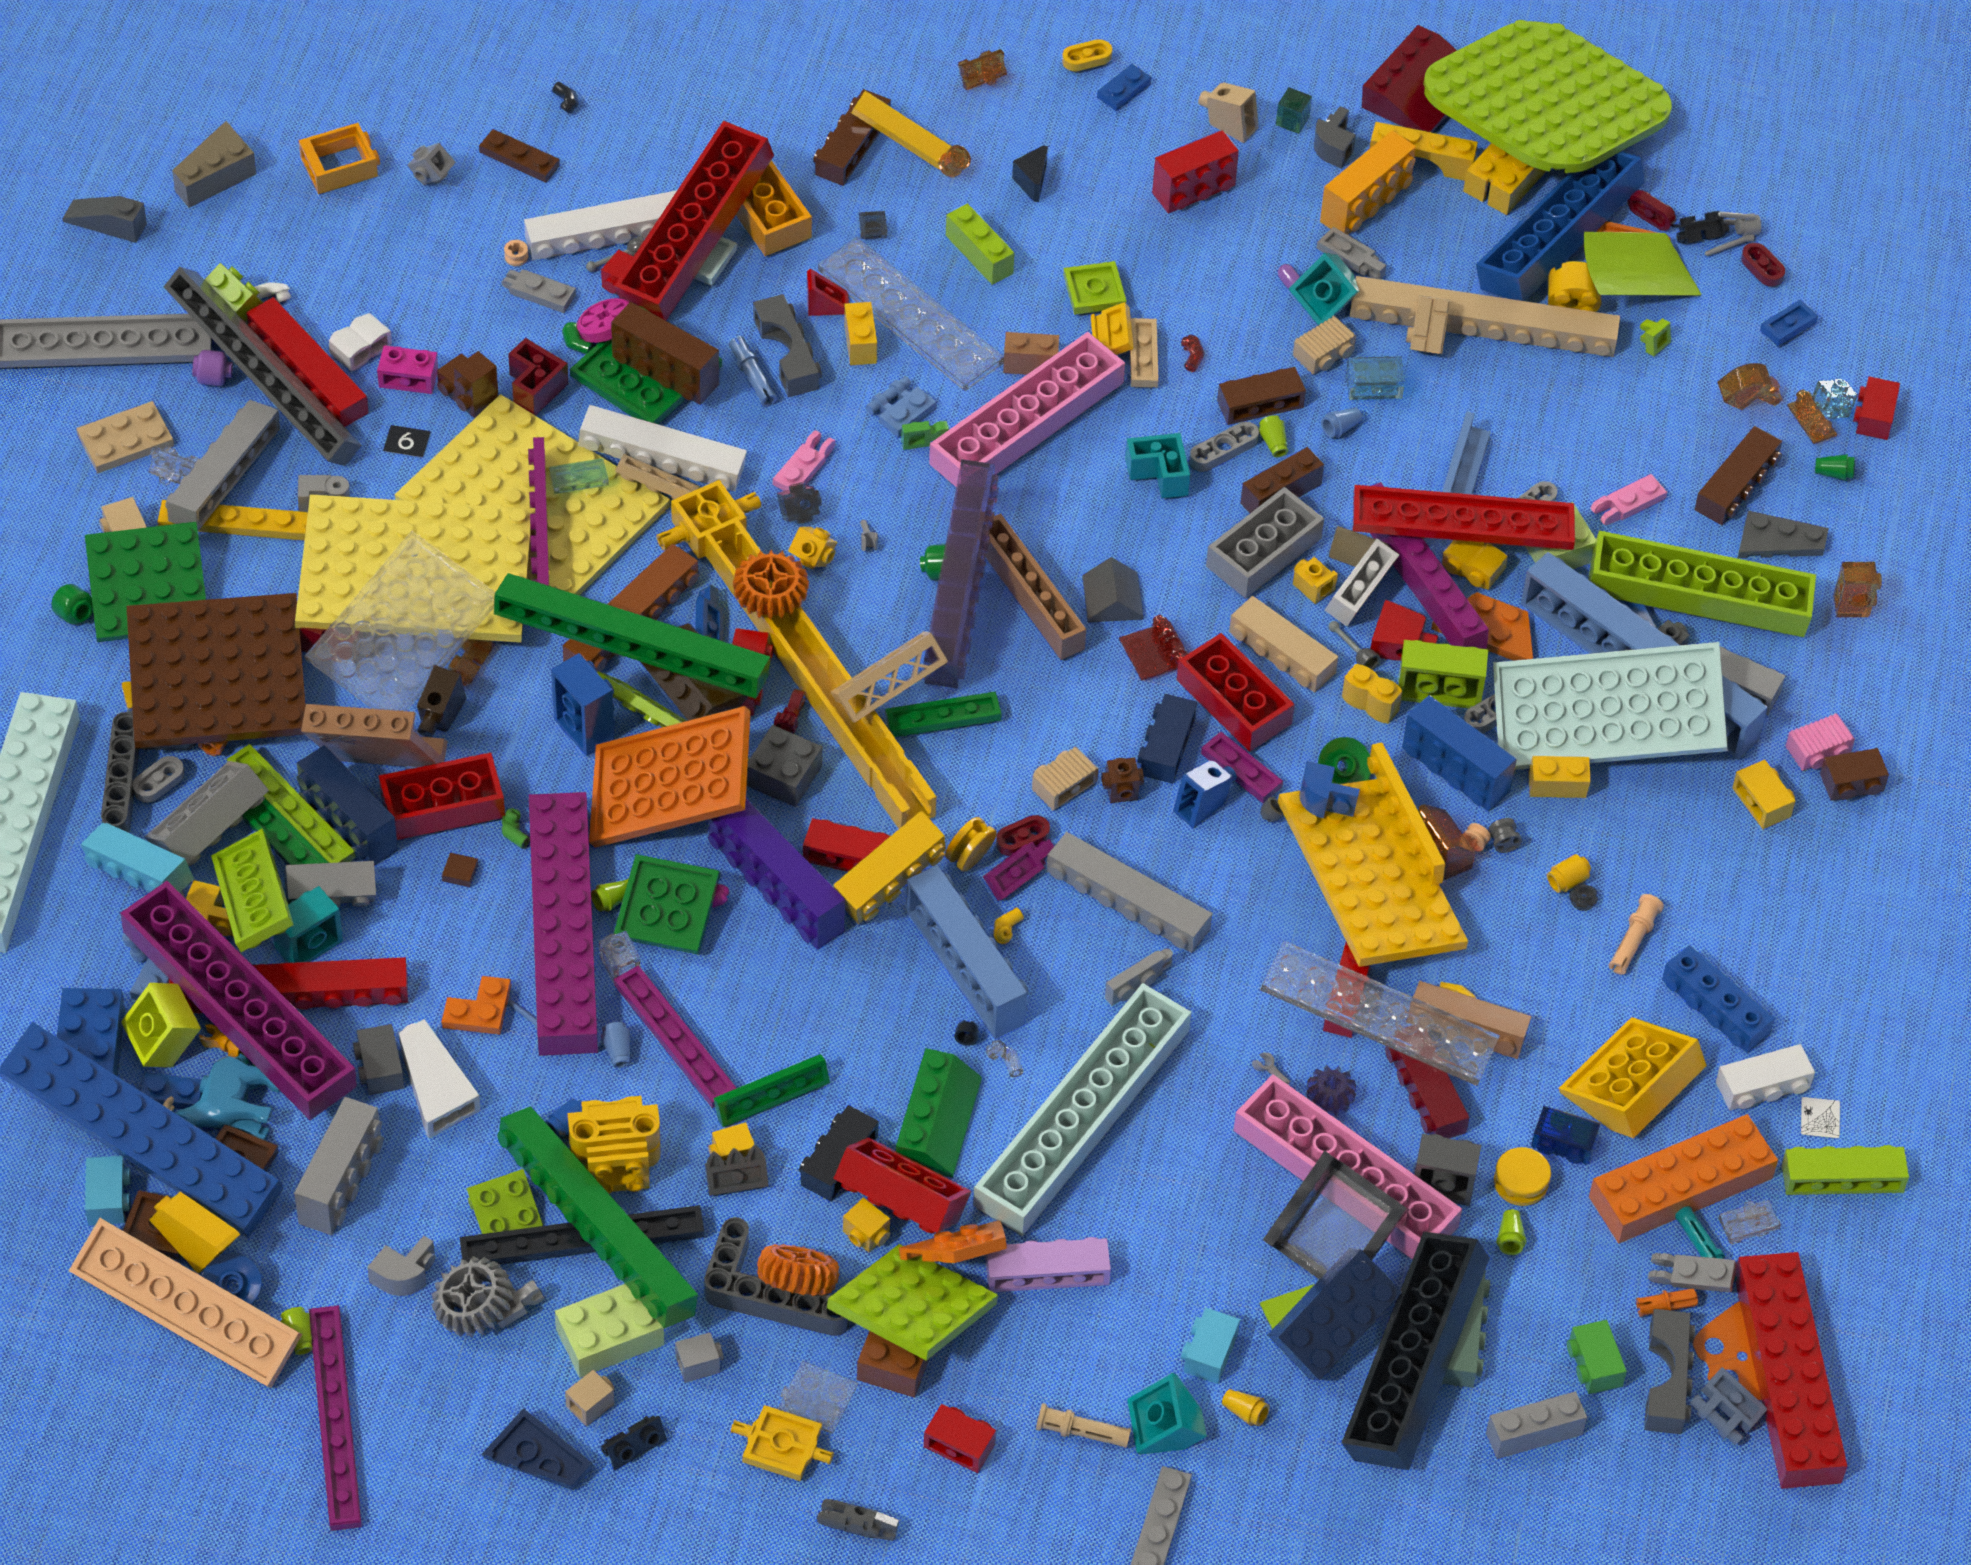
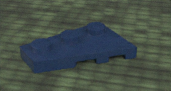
M524 1408L482 1453L484 1459L574 1490L593 1469L592 1462Z

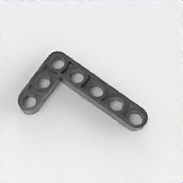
M133 712L117 714L112 721L101 811L102 823L111 824L130 833L134 802L133 781L137 777L140 749L189 750L197 743L135 748Z
M739 1217L729 1218L723 1223L704 1279L705 1299L710 1305L831 1336L842 1335L847 1331L849 1326L848 1319L843 1316L839 1318L830 1317L831 1315H839L827 1309L828 1298L832 1295L792 1294L789 1291H782L779 1288H773L770 1284H765L759 1277L740 1273L749 1247L748 1224ZM732 1235H739V1236H741V1237H739V1238H732V1237H730V1236H732ZM724 1260H730V1261H732L731 1263H728V1264H727V1263H722V1261H724ZM717 1285L723 1286V1288L721 1289H715L713 1287ZM744 1293H751V1294H753V1295H751V1296H743L742 1294H744ZM780 1300L782 1302L776 1304L772 1303L771 1301ZM808 1307L811 1310L803 1311L801 1308Z

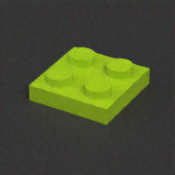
M1115 261L1063 268V277L1074 315L1099 312L1127 302Z

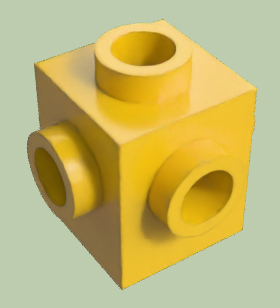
M811 526L799 527L788 552L800 558L801 564L808 568L826 567L835 556L834 549L838 542L830 538L831 534L822 528L816 527L814 529Z

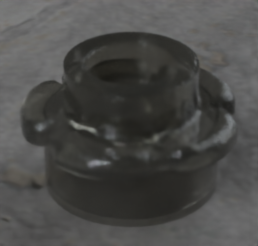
M1585 884L1574 886L1569 895L1572 905L1580 911L1590 910L1598 901L1596 889Z

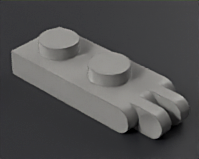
M509 270L502 281V285L509 289L512 295L565 313L576 296V288L527 270H521L520 272Z
M1170 949L1155 951L1107 981L1105 999L1113 1006L1119 1001L1128 1000L1142 983L1147 986L1153 984L1157 977L1161 976L1162 971L1171 966L1173 952Z

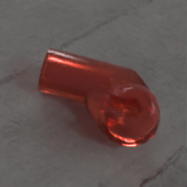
M1190 334L1182 338L1181 346H1185L1183 349L1190 353L1184 364L1185 369L1195 372L1205 356V351L1200 339Z

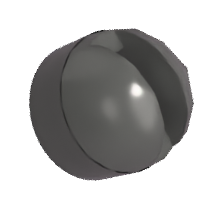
M1274 797L1268 798L1261 806L1260 814L1268 822H1276L1284 816L1278 800Z

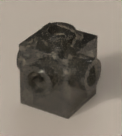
M805 482L789 485V490L776 493L782 519L787 522L797 520L798 524L812 521L814 515L820 514L819 506H822L820 494L814 487L805 485Z

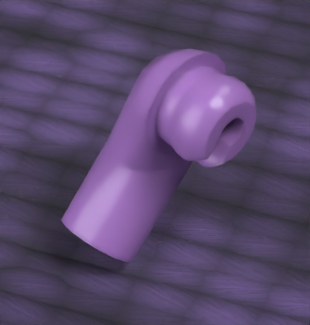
M1283 264L1278 269V277L1288 289L1300 278L1289 264Z

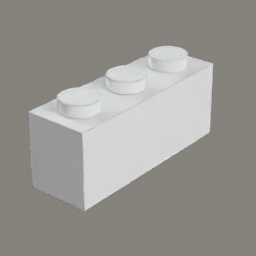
M1376 539L1334 595L1325 611L1345 626H1348L1391 568L1399 554Z
M1799 1044L1720 1066L1716 1084L1729 1111L1738 1108L1747 1109L1759 1102L1766 1100L1771 1102L1784 1095L1805 1092L1811 1088L1815 1071L1802 1045Z

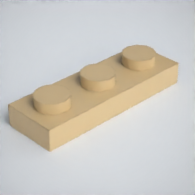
M1131 318L1133 349L1130 350L1131 387H1158L1157 319Z
M625 454L620 459L615 471L625 480L643 483L653 492H664L671 495L673 500L699 488L698 485Z

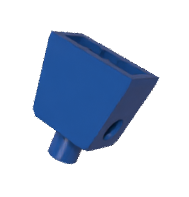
M1209 761L1184 774L1173 812L1192 828H1195L1226 802L1230 785L1237 779L1233 768L1230 766L1222 768L1215 761Z

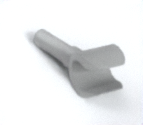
M861 520L860 525L863 531L861 534V549L866 551V547H874L877 550L878 534L869 530L866 520Z
M1264 1052L1259 1054L1265 1060V1066L1258 1060L1252 1061V1066L1255 1070H1267L1286 1084L1291 1082L1274 1066V1057L1270 1053Z

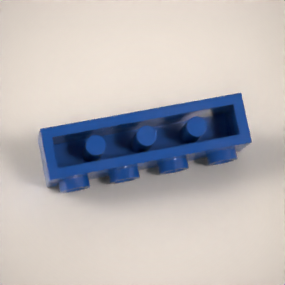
M1688 945L1666 963L1662 977L1665 985L1686 1000L1689 1007L1700 1012L1711 1026L1722 1031L1733 1045L1740 1047L1748 1053L1771 1034L1775 1018L1691 945Z

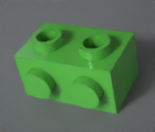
M1607 1319L1572 1327L1570 1339L1566 1342L1567 1351L1571 1358H1575L1578 1380L1580 1384H1585L1588 1394L1623 1387L1627 1370Z

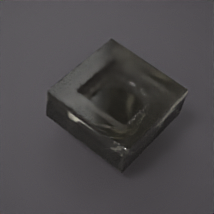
M885 211L859 212L861 239L887 238Z

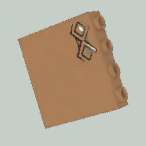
M306 704L301 732L319 747L325 745L340 761L422 767L444 762L448 743L444 738L420 737L413 731L416 713L409 711Z

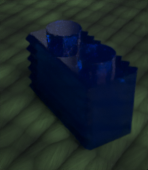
M1543 1106L1534 1131L1531 1147L1533 1149L1537 1148L1543 1154L1550 1155L1554 1153L1556 1156L1565 1157L1571 1163H1583L1586 1165L1589 1163L1601 1123Z

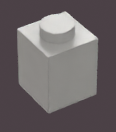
M710 1332L675 1342V1357L684 1383L720 1373V1361L724 1360L720 1343H714Z

